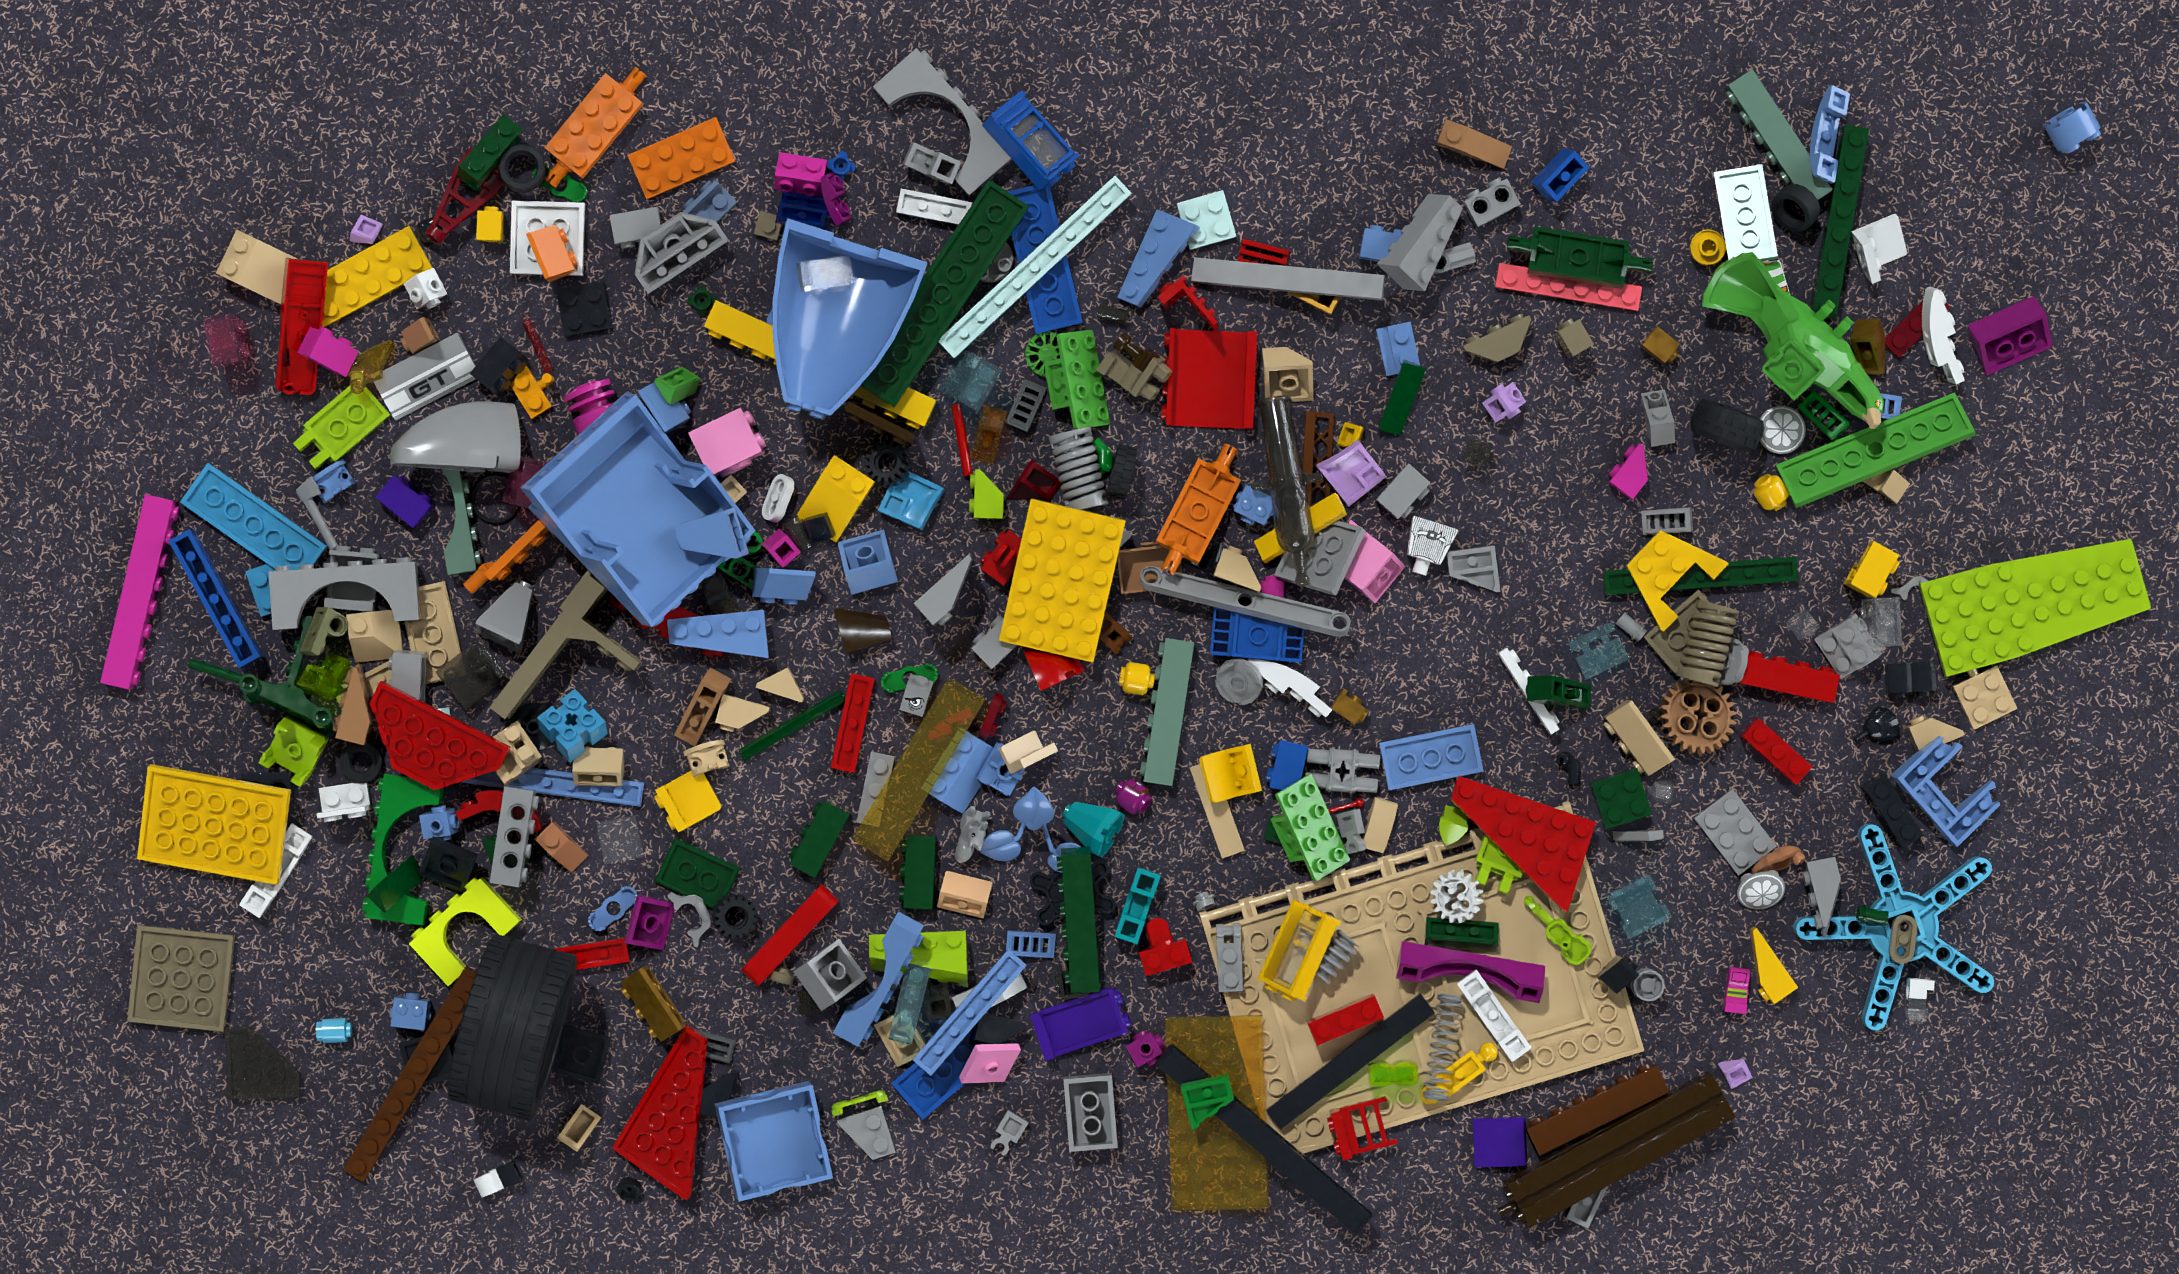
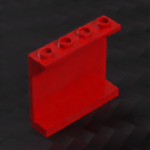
M1170 328V333H1165L1164 348H1169V357H1164L1166 359L1164 364L1172 370L1168 381L1163 382L1162 396H1167V404L1162 406L1161 420H1166V426L1253 429L1257 331L1229 332Z

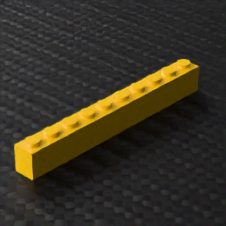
M715 300L704 325L705 328L709 329L707 334L717 339H721L722 336L731 339L729 344L739 349H743L744 346L753 349L751 354L761 359H765L766 356L775 359L773 364L776 365L773 326ZM861 385L849 397L853 399L854 396L863 399L861 404L872 409L879 406L885 409L883 414L891 418L897 419L898 416L907 419L905 424L919 429L920 425L926 427L937 400L909 387L895 408Z

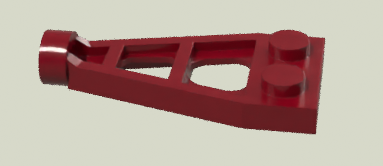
M471 148L467 150L455 166L433 221L425 231V235L436 244L440 245L452 230L493 199L505 184L501 179L499 168L496 167L481 185L482 191L475 198L466 200L459 195L458 189L462 181L457 178L458 166L473 150ZM452 199L465 207L454 219L445 214V209ZM436 226L442 227L443 231L438 229Z

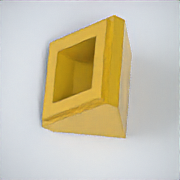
M1344 422L1337 445L1347 448L1356 440L1360 442L1364 428Z

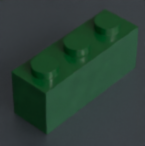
M503 114L458 166L457 178L477 191L499 165L500 158L504 152L520 141L522 128Z
M824 800L822 804L818 802L811 814L815 817L812 824L806 823L800 834L803 838L800 846L794 845L788 856L792 859L790 865L816 878L851 813L827 800Z
M907 835L906 840H902L901 854H906L905 864H901L900 878L905 880L904 888L899 890V903H903V908L933 909L936 836Z

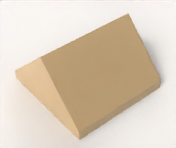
M907 1007L874 1025L897 1067L913 1060L927 1043Z

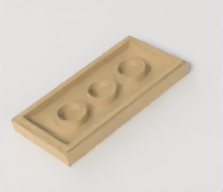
M446 581L420 586L421 620L404 622L411 651L427 652L426 684L467 675Z

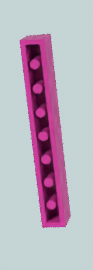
M147 494L144 496L100 683L124 689H133L134 685L137 686L139 683L141 672L137 670L139 662H143L146 655V648H143L145 638H149L152 625L149 624L150 616L155 614L157 608V601H154L155 594L162 587L163 578L160 577L161 569L165 568L168 562V554L165 552L167 544L170 545L169 540L174 537V531L171 530L172 523L177 521L180 508L177 507V501Z

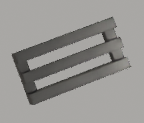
M694 1029L706 1038L730 1044L728 1048L707 1043L708 1048L726 1052L727 1057L709 1052L706 1053V1058L730 1064L736 1043L735 1039Z

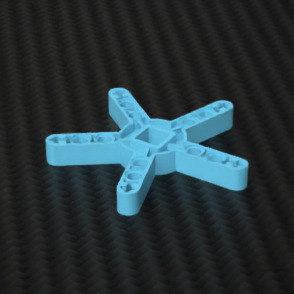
M1872 824L1861 826L1858 830V839L1879 897L1870 908L1888 911V918L1909 911L1911 917L1917 923L1914 956L1910 961L1925 956L1971 989L1980 993L1989 992L1994 986L1993 976L1938 938L1939 921L1937 915L1986 879L1992 871L1991 863L1985 858L1973 857L1922 896L1902 890L1882 830ZM1868 829L1875 832L1872 839L1874 844L1880 843L1879 847L1876 846L1868 849V846H1873L1872 841L1865 838V835L1868 834ZM1877 851L1882 852L1884 857L1880 864H1875L1872 859L1873 854ZM1976 863L1983 864L1981 867L1982 873L1974 872L1970 876L1965 873L1966 870L1970 873L1976 870ZM1885 874H1889L1892 880L1891 884L1887 887H1883L1880 882L1881 877ZM1958 876H1962L1965 879V884L1960 889H1957L1954 885V881ZM1943 890L1946 894L1945 901L1938 904L1935 900V895L1938 891ZM1814 916L1800 917L1795 920L1793 931L1799 938L1805 940L1868 939L1871 946L1880 954L1861 1020L1871 1030L1882 1029L1887 1022L1904 964L1893 961L1889 956L1888 949L1891 934L1889 923L1887 922L1886 926L1868 922L1861 924L1860 921L1856 920V916H1832L1831 921L1835 924V930L1833 933L1827 934L1826 937H1822L1820 929H1817L1819 935H1817L1816 930H1807L1806 934L1800 931V927L1804 926V922L1809 926H1815ZM1852 921H1857L1859 930L1851 934L1848 931V925ZM1902 946L1897 948V954L1902 955L1904 953ZM1944 947L1947 955L1943 960H1938L1936 952L1939 948ZM1964 961L1967 969L1964 973L1958 974L1956 966L1959 962ZM1887 966L1893 968V975L1889 979H1885L1882 975L1883 969ZM1975 974L1978 977H1984L1983 980L1986 984L1984 986L1979 985V982L1971 978V976ZM1884 989L1886 991L1885 1000L1877 1002L1875 998L1876 992ZM1872 1004H1875L1879 1007H1883V1010L1881 1011L1877 1009L1876 1012V1009L1872 1007ZM1876 1012V1016L1879 1017V1021L1873 1022L1872 1025V1021L1869 1020V1016H1874Z

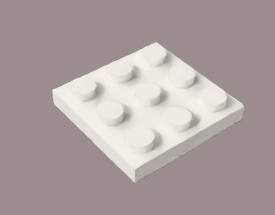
M512 201L510 274L543 275L526 234L557 225L559 230L562 228L565 230L569 242L565 243L569 252H574L578 264L575 265L577 271L567 276H583L585 203Z

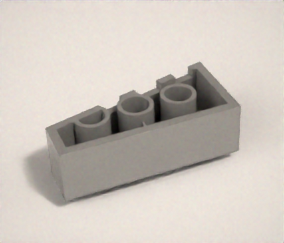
M1428 194L1412 215L1413 220L1410 225L1403 227L1401 230L1402 236L1396 243L1393 242L1390 245L1386 258H1381L1377 265L1403 289L1425 291L1463 208L1450 195Z

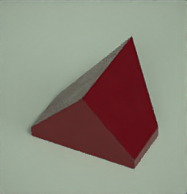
M1031 460L1005 500L1032 498L1050 501L1062 483L1059 482L1056 476Z

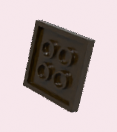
M848 402L845 411L848 413L847 417L862 426L866 422L870 424L869 428L882 436L888 433L892 435L891 439L904 447L907 444L913 446L917 438L915 434L851 402Z

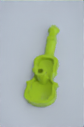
M1526 896L1524 898V905L1529 906L1532 912L1547 925L1545 935L1553 941V944H1558L1561 947V956H1564L1572 965L1581 964L1589 957L1592 945L1582 934H1574L1571 931V927L1563 919H1553L1540 904L1534 902L1533 896Z

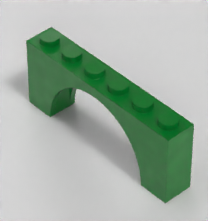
M385 773L384 777L379 779L378 792H381V800L376 803L375 816H378L377 826H373L372 840H375L374 850H370L368 861L369 864H372L371 874H367L365 887L369 888L368 894L390 874L386 862L385 848L388 835L394 824L400 817L414 808L424 805H442L444 788L433 790L408 776ZM407 893L384 913L369 898L364 897L362 912H366L365 918L425 925L429 900Z

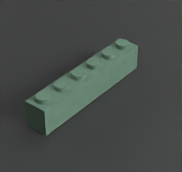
M1753 69L1725 87L1728 91L1725 93L1727 99L1732 105L1736 104L1741 111L1739 113L1741 120L1745 125L1750 124L1754 130L1752 133L1753 138L1758 145H1764L1768 151L1765 153L1767 159L1772 165L1776 164L1781 171L1779 177L1786 186L1788 184L1804 186L1814 194L1817 200L1832 191L1827 181L1813 175L1809 153Z
M1165 638V643L1160 642L1158 656L1162 657L1161 667L1156 666L1154 678L1159 683L1158 689L1152 691L1151 704L1155 705L1154 714H1149L1147 728L1151 729L1150 738H1145L1143 752L1148 754L1146 762H1141L1139 775L1144 776V782L1173 785L1194 642Z

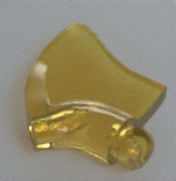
M392 340L377 344L356 356L347 374L350 377V389L353 393L360 394L364 391L366 384L383 378L384 365L395 347Z

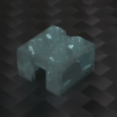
M1648 873L1604 895L1612 910L1617 909L1623 921L1619 923V926L1627 939H1631L1672 918L1665 903H1657L1651 891L1657 889Z

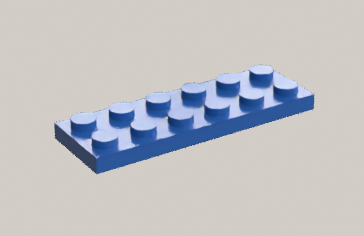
M1032 185L1008 191L1029 206V209L1011 234L1019 264L1059 228L1051 190L1048 185L1041 190ZM1065 255L1026 292L1036 334L1083 323L1067 256Z

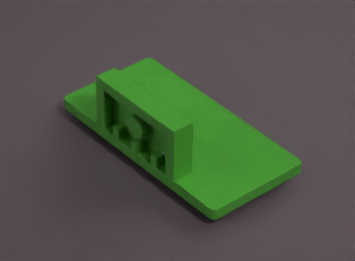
M1093 330L1057 334L1060 358L1044 362L1052 410L1070 407L1072 424L1075 430L1109 425L1110 419L1102 376L1097 371L1100 364Z
M1312 774L1306 775L1276 793L1275 796L1283 814L1272 817L1271 822L1289 862L1304 860L1313 881H1318L1350 861Z

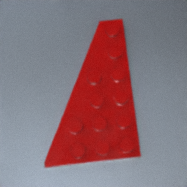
M1457 776L1450 800L1547 897L1549 896L1562 911L1568 912L1596 822Z
M690 1026L684 1027L612 1147L613 1150L684 1200H689L692 1194L708 1039Z

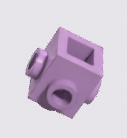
M1512 382L1506 387L1500 384L1490 391L1493 396L1482 404L1496 423L1505 416L1511 419L1521 411L1518 407L1526 403V400Z

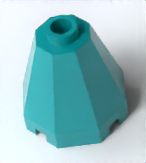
M1074 802L1072 805H1067L1062 817H1064L1063 823L1084 846H1090V852L1103 857L1115 841L1112 840L1115 832L1119 834L1125 815L1112 808Z

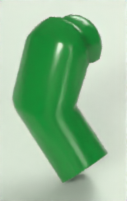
M1097 438L1091 445L1095 446V452L1099 455L1098 463L1100 469L1096 471L1104 475L1112 469L1113 453Z

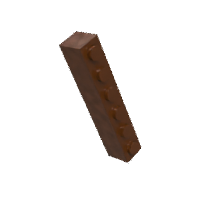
M1649 1062L1636 1068L1637 1073L1630 1076L1628 1073L1615 1078L1616 1083L1608 1087L1606 1084H1602L1594 1088V1094L1590 1096L1580 1095L1572 1099L1573 1104L1565 1108L1563 1105L1551 1109V1115L1543 1119L1540 1115L1529 1120V1125L1525 1129L1538 1155L1540 1156L1669 1093L1670 1091L1656 1064L1650 1065Z

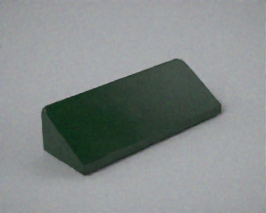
M1403 360L1379 422V430L1401 435L1426 371L1425 367Z
M412 854L367 895L382 912L385 913L423 879V877L418 875L420 869L414 855Z
M1426 917L1424 945L1496 952L1499 923L1465 920L1459 923L1458 919L1450 923L1447 918Z

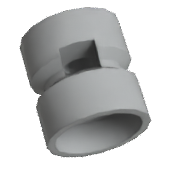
M1640 968L1636 971L1639 976L1630 983V988L1633 994L1640 999L1654 1001L1664 992V980L1653 969Z

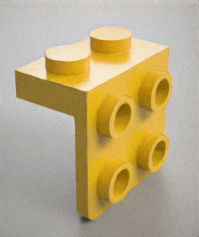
M1251 744L1225 749L1199 758L1210 803H1217L1237 796L1262 791Z
M689 771L655 790L657 795L654 798L661 809L665 807L669 815L666 817L668 824L672 830L677 829L678 832L721 809V803L704 773L693 777L692 772Z

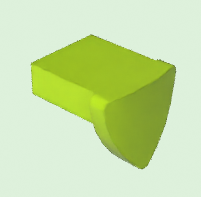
M1445 805L1439 822L1440 835L1445 845L1458 841L1468 830V817L1465 813L1448 805Z

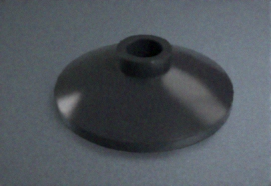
M534 702L525 704L517 709L511 719V724L518 721L537 750H542L552 743L540 731L537 717L549 709V707ZM530 723H537L538 729L531 731L529 728Z

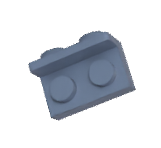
M715 180L713 183L708 181L700 189L702 194L696 199L693 197L689 199L682 208L684 209L683 213L718 222L738 202Z

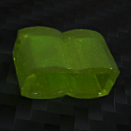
M1402 1059L1390 1063L1384 1060H1376L1367 1064L1368 1082L1373 1086L1385 1087L1393 1083L1400 1086H1411L1418 1083V1065L1414 1061Z

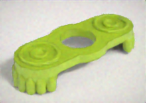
M885 1090L875 1091L865 1096L833 1104L831 1106L832 1115L835 1117L842 1114V1107L876 1098L878 1103L889 1100Z

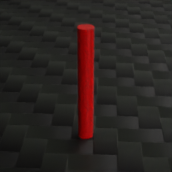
M961 404L951 405L963 477L970 476L973 473Z

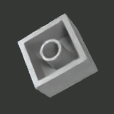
M840 939L826 946L793 971L821 1011L837 1002L867 978Z

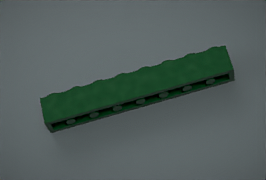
M1851 125L1841 127L1836 159L1839 160L1835 183L1831 184L1832 191L1829 194L1810 308L1815 313L1828 300L1836 305L1833 311L1824 319L1825 321L1832 322L1837 317L1869 134L1868 128Z

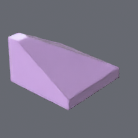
M360 215L351 231L350 241L373 244L383 224Z
M1744 1059L1718 1063L1731 1089L1753 1078Z

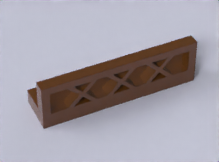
M1305 411L1300 508L1308 509L1315 505L1311 504V492L1317 487L1325 494L1324 499L1330 496V482L1324 477L1318 483L1312 477V470L1326 456L1327 459L1332 457L1334 413ZM1315 417L1329 418L1328 429L1322 434L1315 429ZM1327 432H1328V442L1323 438V436H1324ZM1316 433L1319 437L1314 441V435ZM1321 439L1327 445V453L1319 459L1314 453V444ZM1313 456H1314V458L1317 460V462L1314 463V464H1313ZM1313 481L1316 485L1311 489ZM1324 481H1325V490H1324V489L1321 487V485H1320V484H1322Z

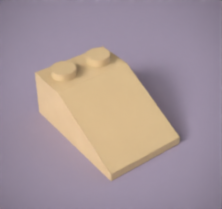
M236 230L216 274L281 304L285 259L297 258Z

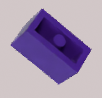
M393 475L375 498L412 528H417L434 507L430 503L432 498L422 490L416 492L411 488L413 483L404 475L400 477Z

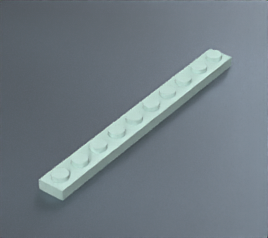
M1114 176L942 336L939 343L955 359L1127 199L1131 192Z

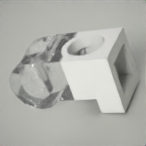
M1907 978L1904 1012L1910 1022L1922 1024L1928 1019L1929 1012L1926 1007L1927 990L1934 991V980Z

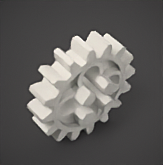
M1454 870L1448 872V875L1444 873L1439 876L1440 880L1434 881L1433 884L1437 888L1430 891L1431 894L1435 895L1431 903H1437L1434 911L1438 912L1441 910L1443 912L1441 915L1442 919L1449 916L1450 923L1455 922L1456 919H1458L1459 923H1462L1466 918L1468 920L1473 918V913L1480 911L1477 905L1483 903V899L1478 898V895L1483 893V890H1477L1476 886L1479 884V881L1472 882V874L1465 877L1464 870H1460L1457 874ZM1460 883H1463L1466 889L1458 894V901L1451 905L1453 909L1451 910L1448 907V903L1456 898L1455 892L1462 888ZM1445 886L1449 888L1448 893H1446L1444 890ZM1465 900L1469 902V907L1465 906Z

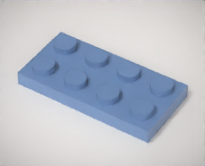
M1474 724L1379 743L1388 790L1484 772Z

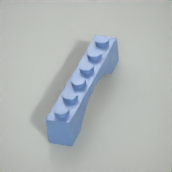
M900 912L897 913L882 940L886 959L882 982L866 997L848 1004L833 1034L857 1047L862 1039L868 1040L874 1029L870 1024L872 1021L878 1022L883 1012V1009L880 1008L882 1002L887 1004L894 992L890 990L892 984L898 985L904 974L900 971L902 965L907 967L914 955L910 953L912 947L917 949L924 937L920 934L924 925Z

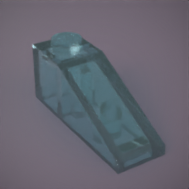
M910 963L906 967L889 1040L912 1045L931 971L930 968Z

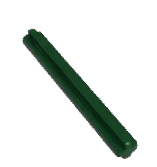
M842 691L835 692L739 749L742 759L748 760L845 702L844 694Z

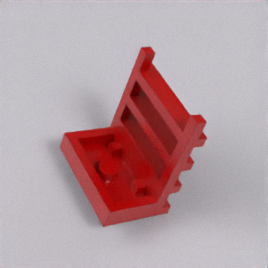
M1184 275L1172 285L1168 282L1159 290L1158 300L1165 310L1184 295L1215 331L1219 329L1216 325L1218 322L1215 319V311L1213 308L1209 311L1206 309V300L1203 297L1199 300L1197 299L1196 289L1194 286L1190 289L1187 287L1188 282Z
M1386 1096L1329 1110L1331 1117L1327 1118L1330 1132L1335 1131L1337 1141H1334L1333 1145L1336 1156L1341 1155L1344 1161L1352 1159V1155L1398 1143L1397 1138L1387 1140L1378 1103L1386 1102ZM1373 1105L1382 1142L1373 1144L1364 1107ZM1359 1109L1368 1146L1360 1148L1350 1111Z

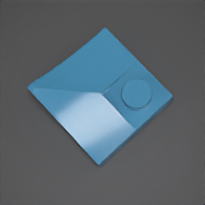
M907 471L910 474L908 477L904 475L903 479L905 481L903 483L898 481V486L895 487L890 484L878 511L923 531L927 520L944 494L945 489Z

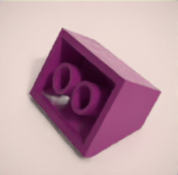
M2034 296L1967 325L1970 340L1986 376L2053 347L2046 313Z

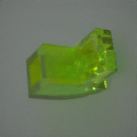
M328 653L321 667L311 664L307 665L297 685L307 694L324 700H332L343 691L344 688L340 683L352 663L346 658Z

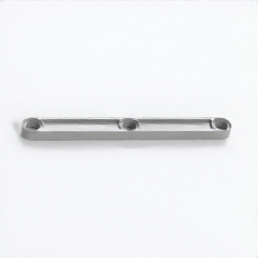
M1154 566L1145 567L1140 573V584L1148 591L1336 637L1345 636L1350 629L1351 620L1343 612L1175 572V575H1169V570L1163 572L1160 568ZM1147 574H1154L1158 580L1155 583H1148L1144 577ZM1241 597H1248L1252 603L1249 606H1242L1238 600ZM1335 620H1342L1345 622L1346 627L1337 629L1332 623Z

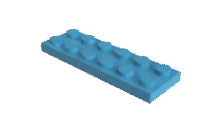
M210 463L205 465L180 501L184 506L274 569L276 566H289V570H299V565H315L327 548L326 544Z

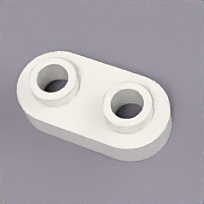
M779 474L773 479L762 507L764 519L775 523L784 517L794 491V481L791 477Z

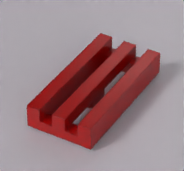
M1243 239L1237 261L1258 263L1243 259V255H1248L1286 266L1289 250ZM1247 245L1282 254L1283 258L1246 250L1245 248Z

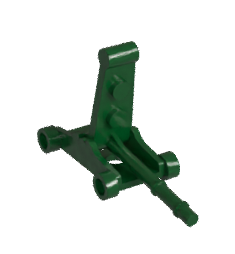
M306 616L301 621L303 631L300 640L296 639L292 653L295 654L293 663L289 662L286 670L287 682L272 684L259 680L252 674H239L230 669L226 670L207 664L204 661L200 662L190 658L188 668L197 670L199 673L204 672L223 678L225 681L229 680L239 683L243 697L249 704L262 702L316 727V731L326 737H330L335 732L333 731L334 722L331 712L327 708H319L305 697L304 691L297 688L306 657L305 654L299 651L311 624L312 616Z

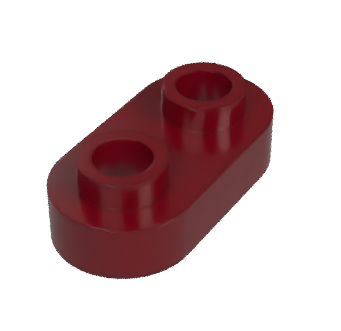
M995 692L980 729L979 738L986 741L988 736L993 738L998 724L994 723L997 714H1003L1007 704L1003 700L1004 695Z

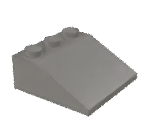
M967 555L914 602L915 606L932 625L939 624L941 626L952 617L950 612L955 607L973 562V558L970 555Z

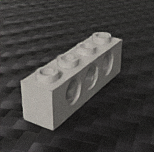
M511 786L504 787L490 883L520 887L522 882L526 883L528 868H524L525 858H530L532 847L531 844H528L529 834L533 835L535 820L531 819L533 810L537 811L539 796H535L536 790ZM516 806H521L525 810V816L521 820L513 816V809ZM512 830H517L521 834V841L518 844L512 843L509 839V834ZM509 854L517 857L518 863L514 868L507 866L505 862Z

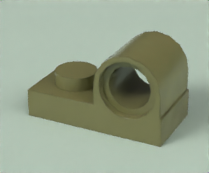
M317 607L299 652L307 656L319 655L325 647L326 637H338L346 633L348 629L346 617L329 607ZM331 621L334 622L333 630L330 627Z

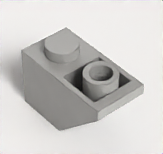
M1665 390L1641 393L1646 430L1651 447L1675 443L1674 419Z

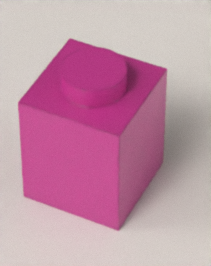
M780 529L775 531L761 544L782 568L801 553L790 538Z

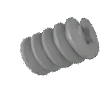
M1339 929L1336 930L1339 938L1331 937L1332 946L1328 945L1316 972L1328 984L1331 982L1328 974L1336 977L1337 973L1334 968H1344L1341 960L1350 961L1347 953L1357 954L1354 946L1358 945Z

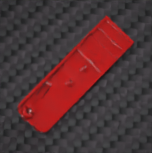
M285 259L275 387L278 391L284 392L287 395L294 393L310 395L316 389L318 364L297 352L309 328L312 327L319 330L322 326L328 262ZM287 349H289V365L287 358Z

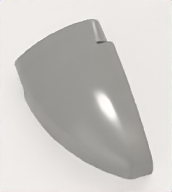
M475 401L439 410L417 422L393 444L390 465L465 472H485L486 468L487 471L511 473L517 471L520 464L521 442L519 419L515 404Z

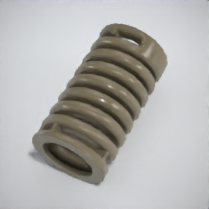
M1697 600L1694 610L1696 613L1692 616L1695 621L1690 624V628L1693 630L1688 632L1687 635L1690 639L1685 641V645L1688 648H1685L1682 652L1686 657L1680 659L1676 676L1718 687L1721 673L1710 669L1723 670L1724 664L1718 661H1725L1727 657L1720 652H1728L1729 647L1723 643H1730L1732 640L1730 636L1725 634L1731 635L1734 633L1732 627L1719 622L1735 625L1740 611L1707 601Z

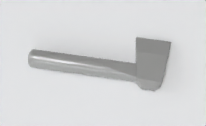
M311 476L296 489V493L299 499L304 502L329 549L336 550V545H339L312 498L321 494Z

